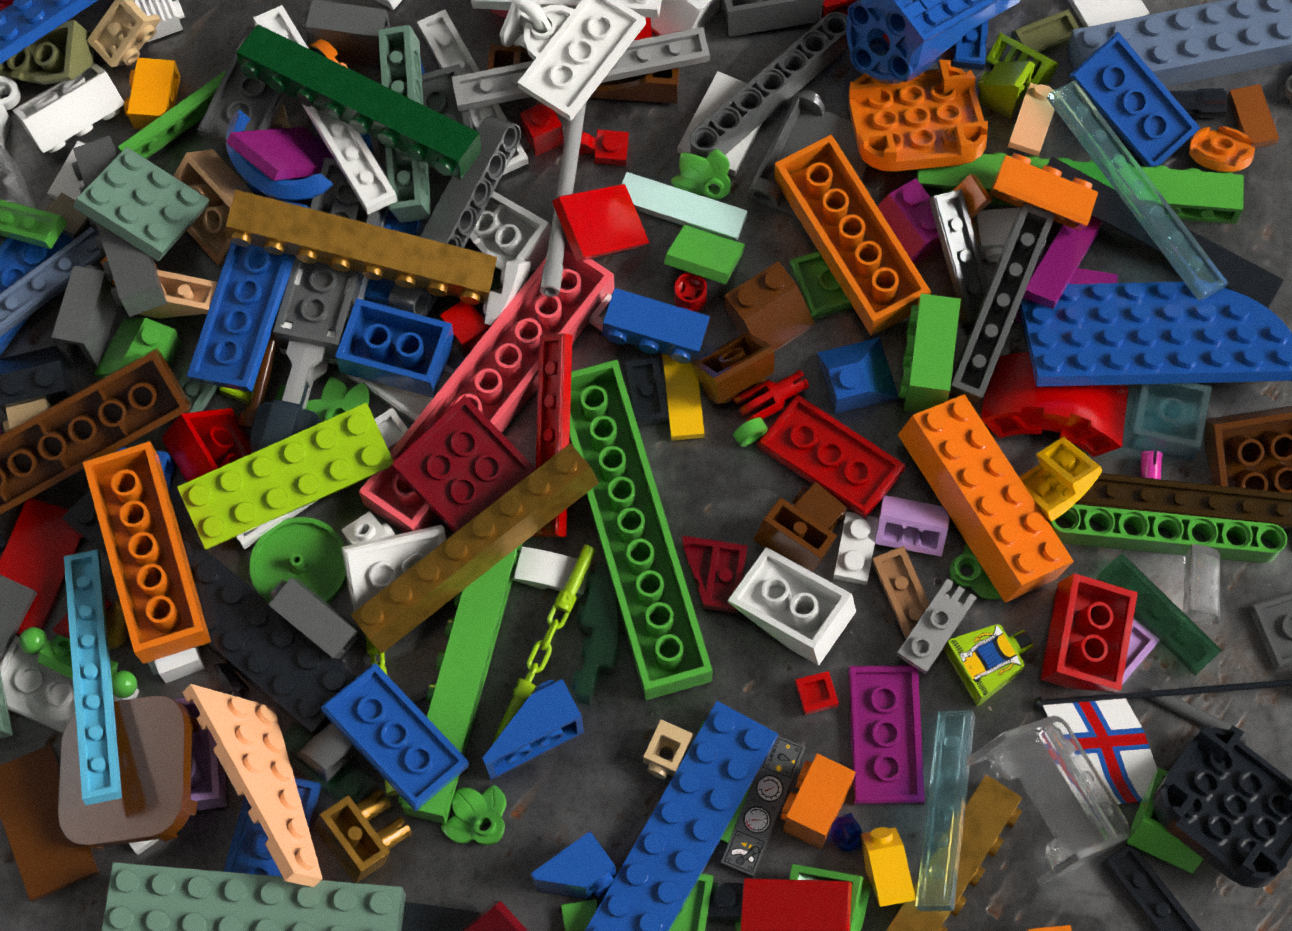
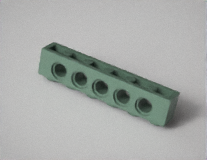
M410 25L379 29L382 85L424 105L419 39ZM386 146L388 181L397 196V202L389 205L390 211L400 223L430 219L431 202L428 164L423 161L417 162L413 160L407 153L395 147L389 148Z

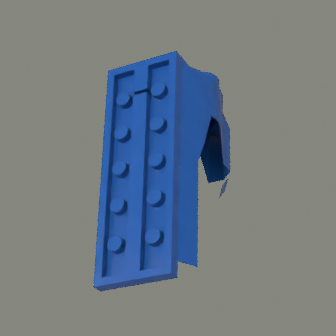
M858 0L849 6L845 33L851 52V63L857 71L867 73L871 78L882 83L908 82L931 69L941 58L938 56L957 43L970 30L1016 5L1020 0ZM885 33L889 38L890 45L884 38H882V36Z

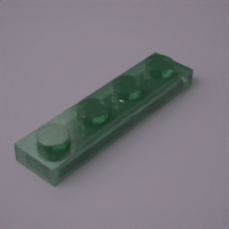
M1123 553L1117 556L1097 575L1096 579L1138 592L1134 617L1159 638L1160 642L1193 675L1196 676L1222 651Z

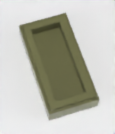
M1067 9L1015 29L1011 37L1027 47L1045 54L1068 45L1072 30L1079 29V26L1070 10Z

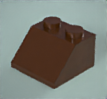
M779 261L724 295V313L741 335L746 332L751 333L772 345L774 352L815 327V323L797 284Z
M746 332L691 362V365L706 397L716 404H723L732 401L734 397L738 396L737 393L748 387L753 388L764 382L766 377L774 373V349L772 345Z

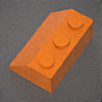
M1013 153L1012 157L1005 155L990 189V196L1019 208L1026 203L1055 215L1054 222L1076 231H1081L1088 225L1098 195L1097 191L1091 189L1093 184L1079 178H1074L1073 182L1060 177L1062 172L1050 166L1044 165L1042 169L1030 165L1031 159L1020 154Z

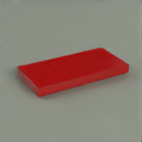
M798 394L767 430V433L757 442L760 450L811 484L817 482L843 505L865 520L905 471L904 463Z
M33 498L26 500L0 558V575L38 593L16 633V636L19 637L27 628L36 627L43 631L45 630L65 584L64 556L77 554L83 542L82 538L69 528L62 518L69 510Z

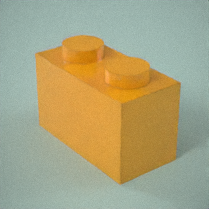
M137 58L136 68L131 70L129 77L130 87L132 88L131 95L126 97L124 103L125 116L129 117L134 129L145 128L176 106L181 75L175 60Z

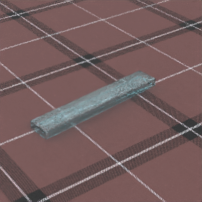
M972 710L938 711L915 903L919 911H954L975 725V714Z

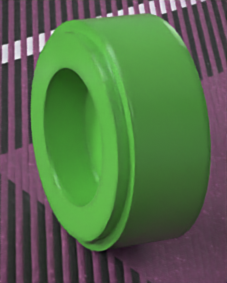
M757 417L740 426L733 436L739 446L746 447L760 440L767 433L768 427L761 417Z

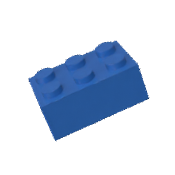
M356 298L335 355L339 371L344 374L434 398L455 341L452 323Z

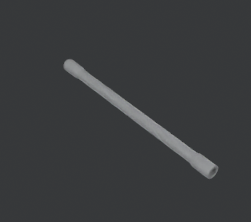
M586 103L572 121H567L556 198L573 194ZM555 208L547 258L543 267L540 292L548 297H556L560 294L563 274L562 263L566 243V235Z

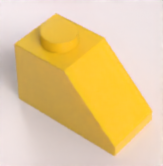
M879 827L871 832L861 833L865 871L879 906L915 901V893L904 845L896 827Z

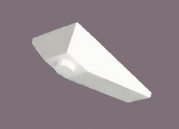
M494 191L470 238L482 253L497 257L495 268L500 271L506 266L507 261L520 259L531 262L529 270L531 272L536 270L547 257L551 224Z

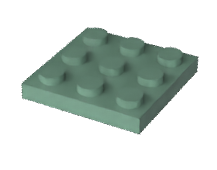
M126 147L76 198L73 208L157 261H160L203 213L210 199Z

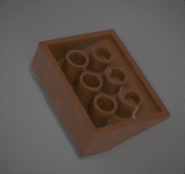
M1292 406L1202 420L1205 451L1214 485L1292 494Z

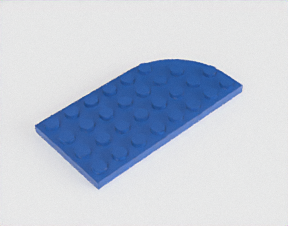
M1202 281L1068 284L1054 309L1022 298L1019 305L1036 387L1292 381V332L1275 313L1256 300L1220 286L1210 285Z

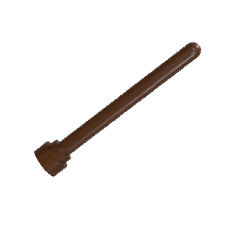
M275 323L254 384L250 405L245 407L244 412H241L238 426L251 430L258 406L263 404L276 354L278 344L273 333Z

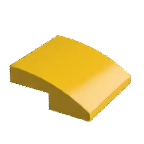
M1062 437L1038 452L1036 456L1039 465L1027 471L1019 478L1043 515L1052 522L1082 498L1100 476L1102 469L1099 464L1065 437Z

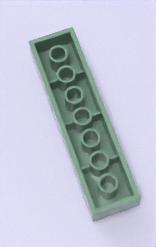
M113 862L102 931H402L406 894L402 887L321 880L315 887L287 882L280 876Z

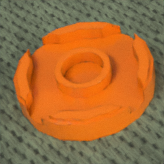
M1222 126L1218 128V131H1210L1211 127H1204L1198 130L1190 139L1189 155L1195 162L1205 168L1222 172L1240 171L1248 167L1253 161L1255 146L1252 147V140L1239 130Z

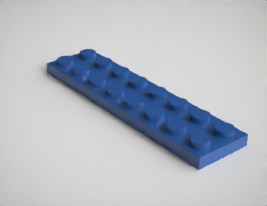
M716 701L585 931H670L775 744L778 733Z

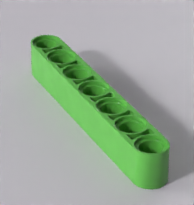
M1074 504L1058 517L1067 520L1070 528H1061L1056 524L1055 520L1052 522L1047 520L1063 544L1256 563H1270L1274 561L1287 544L1285 531L1280 526L1271 523ZM1089 523H1100L1104 527V531H1094ZM1124 525L1135 527L1138 535L1128 534L1124 530ZM1158 529H1167L1172 534V538H1163L1159 534ZM1192 532L1202 533L1206 538V542L1197 541L1193 537ZM1226 535L1237 537L1240 545L1231 544ZM1261 538L1272 541L1275 549L1266 548L1262 544Z

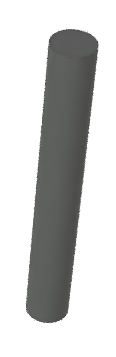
M1153 686L1152 689H1151V691L1161 690V689H1159V688ZM1175 696L1148 698L1204 727L1209 725L1211 728L1217 727L1229 730L1232 726ZM1244 731L1239 740L1245 744L1249 733Z

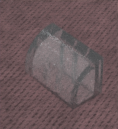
M1192 544L1184 556L1183 622L1217 625L1220 622V553L1211 547Z

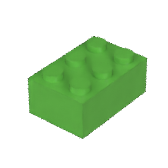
M921 293L918 305L911 306L906 331L907 344L902 364L904 370L898 398L904 399V411L921 412L944 403L948 399L961 301L959 298Z

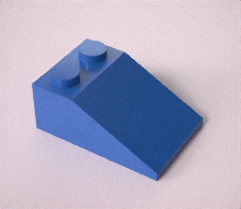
M563 679L557 682L549 680L535 688L536 692L529 696L482 759L490 780L584 733L582 715Z

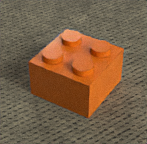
M818 753L813 762L806 760L797 778L796 788L799 791L797 794L790 792L782 809L783 813L780 819L785 821L783 832L821 850L850 791L856 772Z

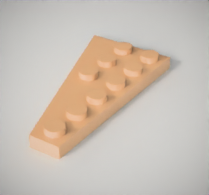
M190 684L182 693L188 703L194 701L200 712L196 719L202 730L208 729L216 741L217 745L213 750L238 796L245 794L252 807L248 811L250 818L254 824L260 823L269 839L265 845L284 880L315 887L323 878L275 707Z

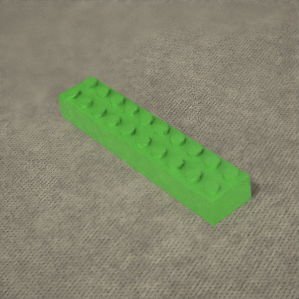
M618 360L572 371L569 443L591 466L599 484L585 494L645 700L712 682L713 670Z

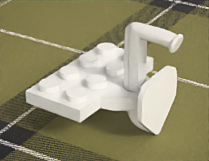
M513 0L500 31L501 44L505 47H510L513 44L515 46H522L527 49L529 56L534 60L517 82L518 88L569 121H572L646 25L645 17L618 0H581L575 9L565 5H549L541 8L543 0Z

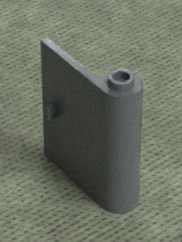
M810 90L797 92L748 189L749 195L764 205L797 217L783 195L782 190L774 180L775 163L832 134L862 181L869 165L862 160L858 152L852 121L825 111L821 97L817 93Z

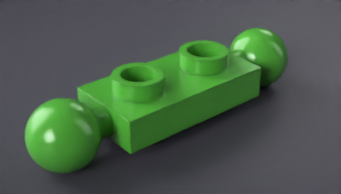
M36 627L27 628L21 633L19 645L25 653L30 655L39 654L38 663L73 679L70 639L58 634L50 642L47 640L45 632ZM110 659L113 695L118 698H128L137 689V679L129 671L121 670L117 672L118 662Z

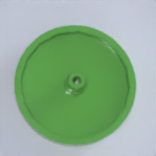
M308 517L286 519L257 540L252 550L249 564L252 583L258 594L270 603L274 599L270 596V593L281 580L284 579L287 582L290 578L298 579L328 604H331L340 595L347 582L342 547L345 544L332 527L320 520Z

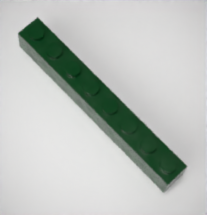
M257 24L236 51L240 70L248 78L258 79L268 84L274 91L278 93L284 92L296 98L304 106H313L323 111L330 119L341 120L351 125L357 132L361 134L367 133L379 139L385 146L389 148L395 147L407 153L413 160L417 162L423 161L435 167L443 175H452L461 180L482 151L479 132Z

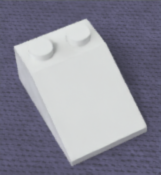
M767 547L728 599L729 604L787 648L818 666L856 613L851 593Z

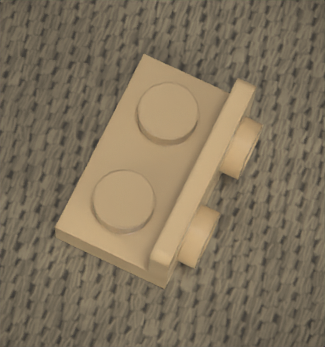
M115 0L86 41L111 67L125 64L128 66L139 58V50L144 43L154 37L157 32L155 28L161 21V18L157 14L147 16L133 0Z

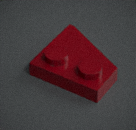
M683 536L682 546L703 609L737 614L738 610L729 604L728 599L743 580L748 545Z

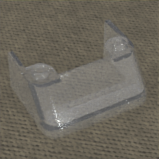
M1050 716L1003 732L965 760L968 766L989 759L993 771L999 777L1006 780L1019 778L1055 839L1046 845V858L1052 869L1036 879L1039 886L1075 870L1130 837L1131 831L1128 821L1073 731L1058 716Z

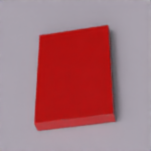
M625 184L559 196L552 201L576 262L640 248L649 243Z
M744 878L740 931H850L852 883L850 881Z

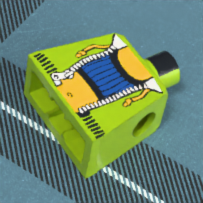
M995 624L948 640L944 652L974 702L979 706L1021 673L1025 665L1020 655L1032 649L1033 642L1025 630H1021L1008 637L1000 624Z

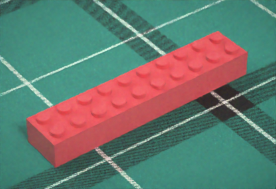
M565 243L560 294L556 297H548L540 292L543 267L546 263L545 258L391 450L390 454L393 461L402 455L464 395L503 433L538 388L540 336L562 333L573 335V344L588 325L589 317L608 293H613L614 274L592 259L576 262L570 245ZM392 468L371 476L359 490L364 506L403 533L428 528L438 516Z

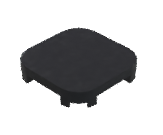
M1207 725L1195 736L1156 787L1152 797L1153 810L1159 822L1173 836L1227 878L1245 887H1265L1288 866L1287 863L1292 857V780L1239 740L1244 731L1233 725L1229 730L1217 727L1211 728Z

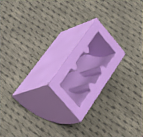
M885 495L882 501L875 544L894 548L904 546L909 551L942 557L949 526V515L943 506Z

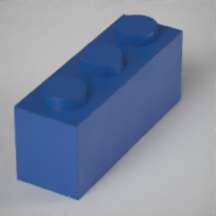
M614 288L604 318L601 336L607 337L609 341L615 344L622 345L628 343L638 346L640 350L649 354H656L658 352L670 356L676 362L689 363L698 359L710 316Z

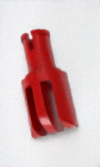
M797 370L776 383L766 380L734 397L733 400L738 405L763 392V395L751 400L739 409L742 416H746L770 404L769 407L752 415L746 422L757 417H761L763 420L783 409L784 400L803 390L809 389V384L806 378L802 380L803 372Z

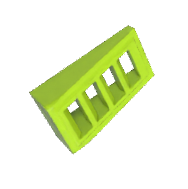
M1000 32L985 61L994 66L997 62H1001L999 60L1009 44L1012 47L1004 62H1013L1019 50L1022 53L1018 61H1028L1031 56L1034 57L1032 62L1035 66L1030 83L1048 86L1059 63Z

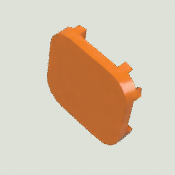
M939 60L938 69L927 70L908 82L902 81L901 83L885 84L871 78L867 73H864L854 82H850L849 112L858 152L862 160L872 168L882 171H906L971 163L981 157L986 149L988 121H984L975 89L976 77L972 70L965 72L962 69L952 67L951 60Z

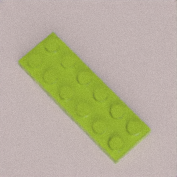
M366 402L182 484L177 488L205 550H208L391 468L390 465L394 461Z

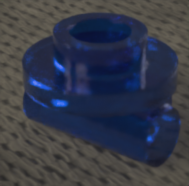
M848 813L837 818L831 827L832 840L837 848L844 852L858 851L863 848L862 829L853 814Z

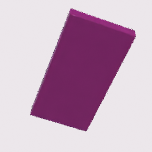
M304 127L231 132L226 140V143L272 181L310 177L321 173L325 157L334 159L327 145Z
M912 665L849 666L852 770L856 772L852 783L853 805H924L918 669Z

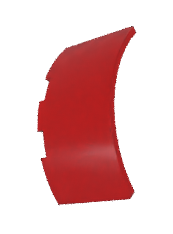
M1029 352L1004 355L998 358L986 388L981 420L999 438L1019 434H1041L1042 429L1060 433V439L1065 437L1071 443L1087 451L1092 457H1096L1122 448L1128 387L1127 385L1036 387Z

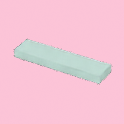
M626 172L622 182L628 189L636 211L738 241L747 218V210Z

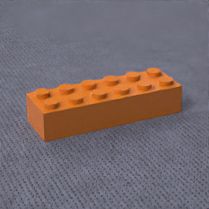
M832 134L775 163V182L782 190L786 200L869 334L873 336L909 317L911 306L918 305L920 294L930 295L931 291Z
M961 395L911 416L898 436L1005 603L1056 580L1074 561L966 395Z
M149 441L83 462L133 651L136 656L145 664L210 643V636L159 455Z

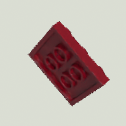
M465 395L390 465L454 533L536 469Z

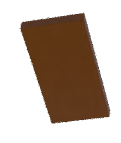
M51 744L0 765V817L29 900L32 902L100 874L91 848L75 844L66 838L60 828L58 816L60 762L55 748Z

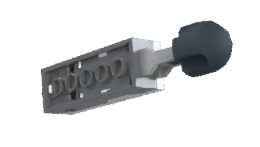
M325 157L321 174L330 180L333 186L323 194L314 197L310 209L384 227L389 205L371 214H367L335 159ZM381 168L388 180L387 169ZM297 257L295 258L273 330L280 352L287 354L292 367L282 400H274L273 403L265 402L258 406L250 437L252 453L322 422L315 412L306 410L313 381L326 373L329 363L337 364L335 355L356 298L364 300L369 278L364 277L361 272L353 270L341 272L332 269L329 264L317 261L316 263H305L298 260Z

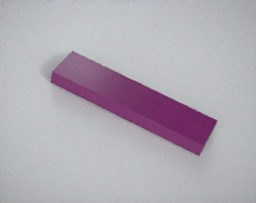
M1091 216L1088 225L1081 231H1076L1063 225L1030 279L1023 298L1054 309L1102 227L1103 222Z

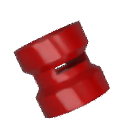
M684 273L679 276L674 287L675 306L700 313L705 308L707 301L706 281L703 277L692 273Z

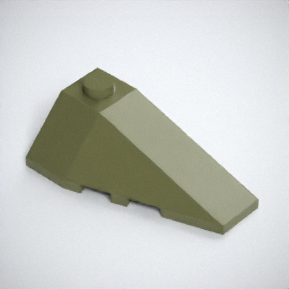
M75 20L64 22L0 64V76L44 85L73 80L93 66L95 49L86 41L91 33Z

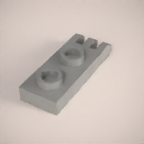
M948 578L897 652L898 657L924 674L928 672L977 598L970 594L964 604L960 603L958 600L965 591L960 586L952 597L948 595L947 592L953 585V581Z

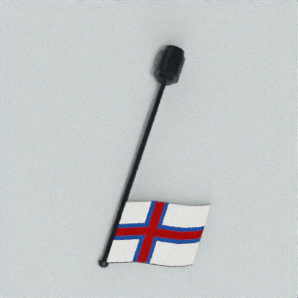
M1292 679L1044 700L1040 696L1035 699L1034 704L1038 710H1044L1058 735L1074 783L1088 806L1141 803L1157 767L1145 732L1127 700L1292 686Z

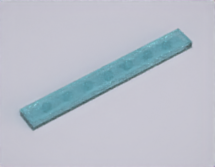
M1073 81L1050 92L1047 97L1048 101L1198 301L1223 289L1228 284L1226 279L1077 82Z

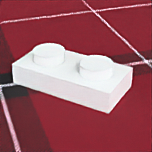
M846 512L833 579L867 585L879 518L868 516L865 520L856 513Z

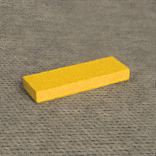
M662 354L671 441L704 438L699 381L691 362L679 363L671 359L670 356Z

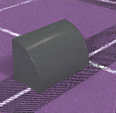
M330 721L297 752V756L325 782H328L359 751Z

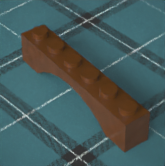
M490 44L487 70L534 60L529 56L527 49L522 46L511 45L510 47H505L504 45ZM680 67L600 83L589 98L677 104Z

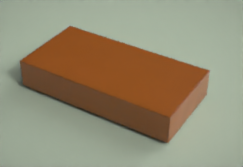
M1257 84L1230 90L1227 96L1239 131L1252 140L1251 146L1260 148L1277 144L1279 136L1261 85Z

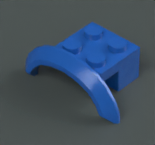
M239 109L230 120L226 140L231 132L244 131L250 121V118ZM226 143L228 155L234 167L248 182L247 186L255 195L284 202L303 204L309 208L314 197L323 194L333 186V183L321 173L310 177L272 181Z

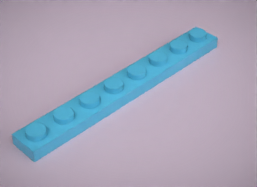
M98 549L64 556L82 800L85 805L122 798L102 562Z

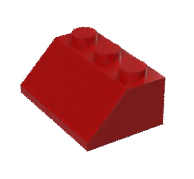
M232 408L182 413L162 436L163 442L187 482L252 454L250 438L244 428L238 426L239 420Z
M1075 573L1058 582L1040 680L1075 690L1120 692L1138 592Z

